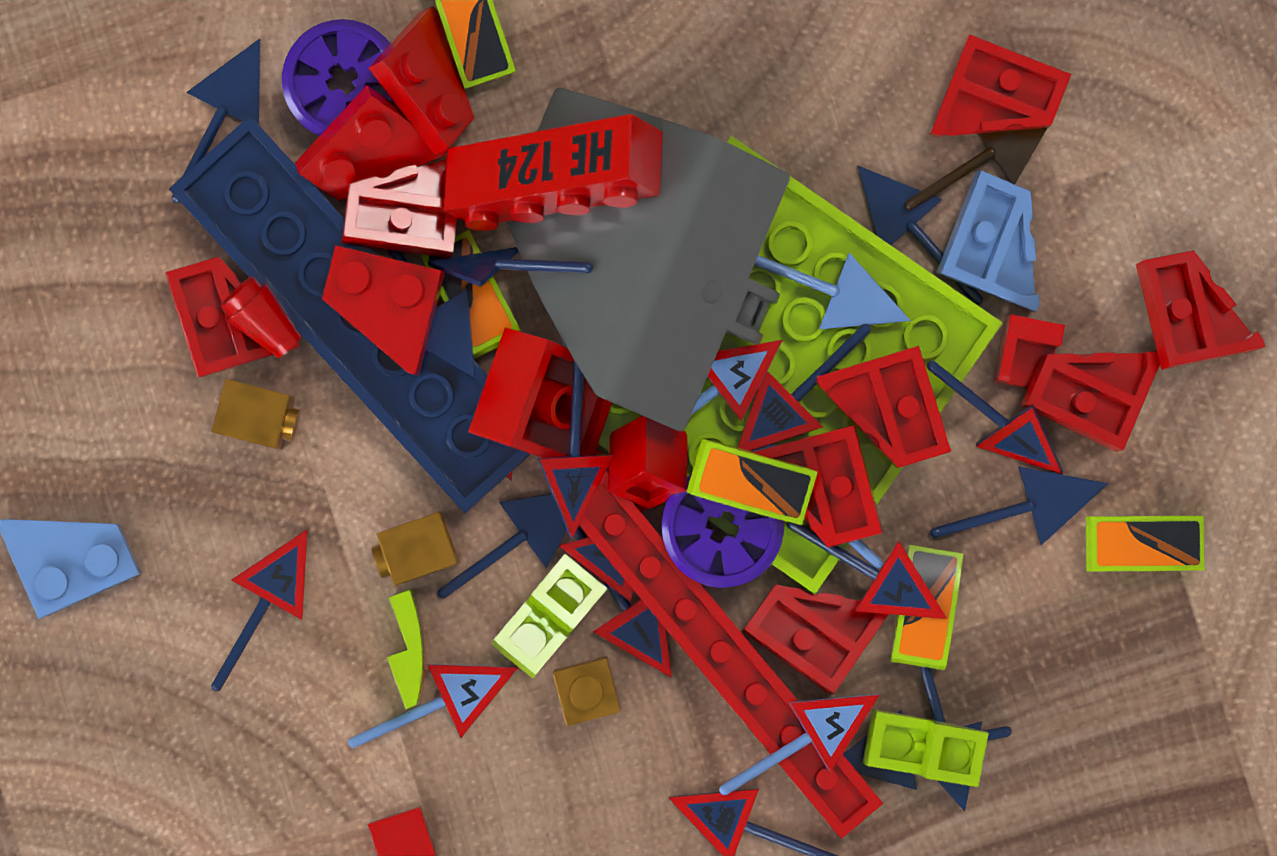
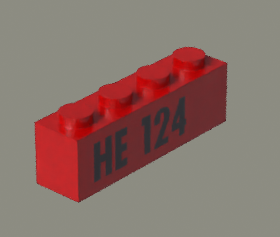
M627 114L448 148L444 211L465 221V226L470 229L490 231L497 229L498 223L502 222L538 223L543 221L544 215L549 214L585 215L590 212V207L602 205L632 207L637 204V199L660 196L663 131L633 114Z

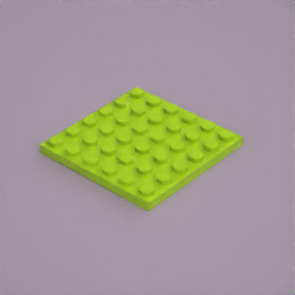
M732 135L727 143L775 166ZM790 176L786 190L758 255L836 285L848 253H850L911 320L907 322L869 325L871 332L829 373L919 346L936 403L941 413L955 391L927 369V363L929 361L937 362L962 382L1000 328L1002 322ZM753 266L749 278L780 293L777 304H770L759 330V333L763 334L760 344L783 340L768 372L792 394L861 326L819 329L831 300V295ZM725 333L718 351L755 344ZM708 377L700 395L713 386ZM817 384L799 403L823 428L772 445L778 446L856 425ZM721 394L691 415L684 429L687 433V476L693 471L702 438L738 448L755 397L742 422ZM612 403L598 444L609 451L610 434L642 415ZM856 426L877 506L903 467L896 468ZM723 511L719 518L710 516L708 521L727 534L736 536L739 531V526L732 524L735 515L728 511ZM804 519L802 524L811 529L809 523ZM784 521L782 544L772 565L816 594L839 559L790 530L786 525L787 521ZM845 543L838 546L846 550L850 544Z

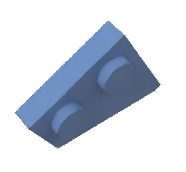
M976 171L936 273L1029 312H1037L1040 303L1039 294H1035L1032 261H1036L1035 239L1030 232V222L1033 218L1031 191L984 171Z
M16 519L0 520L1 536L38 619L47 617L142 574L120 524Z

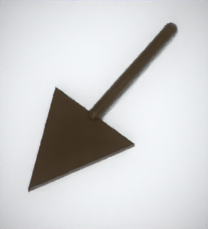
M1047 128L978 134L987 149L908 199L904 203V208L908 211L915 209L992 158L995 159L1010 183L1016 184Z

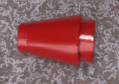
M253 276L247 278L234 289L220 305L228 314L226 321L266 350L271 351L277 358L286 354L302 337L295 329V326L266 282L260 284Z

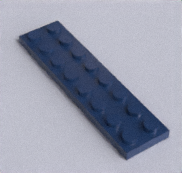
M250 115L169 188L174 196L248 277L253 276L260 284L264 282L268 284L299 333L465 514L530 455L529 453L468 432L488 376L475 361V378L430 352L425 351L420 375L410 374L322 299L335 245L374 255L377 254L371 247L341 243L344 217L309 180L298 173L296 165Z

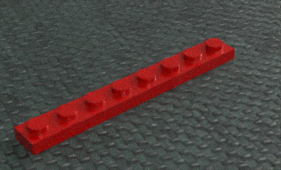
M605 471L579 524L582 530L770 755L806 733L789 703L798 700L699 582L685 575L674 564L666 550L663 538L634 503L608 491L609 473ZM812 742L778 763L841 839L884 804L843 754L830 773Z

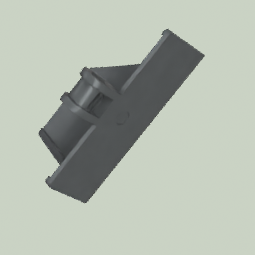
M560 87L556 88L538 131L633 114L663 131L660 196L637 199V204L632 207L602 205L590 207V212L585 215L555 213L544 215L543 221L538 223H521L517 221H508L507 223L523 260L589 262L592 264L593 270L590 273L527 272L562 340L596 396L672 429L683 431L688 424L725 333L759 345L763 337L759 330L771 303L776 305L780 297V293L750 279L749 276L786 190L790 175L711 135L596 97Z

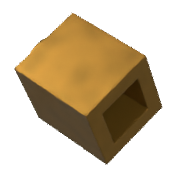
M225 379L211 432L281 450L284 440L293 441L299 423L300 409L292 408L295 400L293 396Z
M440 511L376 533L380 545L371 547L381 578L391 576L394 586L460 563L443 513Z
M607 656L554 669L553 676L567 726L621 712Z

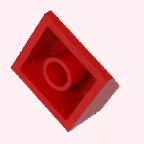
M505 327L468 432L540 458L569 456L574 358L568 348L550 340ZM585 377L580 456L595 454L612 402L596 396Z

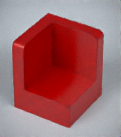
M1012 314L1005 317L993 382L1028 389L1041 356L1055 354V350L1061 347L1065 325Z
M640 416L610 434L609 454H612L613 457L609 463V492L651 509L667 501L671 495L687 491V433L684 430L678 431L645 416Z

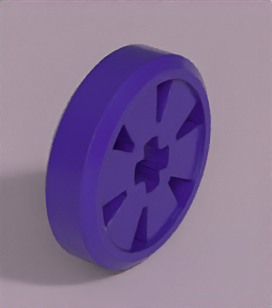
M348 19L326 21L310 28L295 41L284 62L282 88L289 109L307 130L320 136L366 85L395 104L369 70L373 62L391 44L385 36L365 23ZM339 67H342L346 73L355 70L358 75L357 79L351 81L356 88L346 95L340 88L331 91L328 83L335 80L331 73Z
M692 473L687 476V488H688L689 481H690V478H691ZM687 491L669 497L662 517L663 541L674 564L689 578L712 587L739 586L760 576L776 558L784 535L783 520L689 494ZM723 511H728L735 515L732 524L738 525L739 531L736 536L727 534L723 541L717 540L711 535L714 528L707 526L710 516L719 518Z

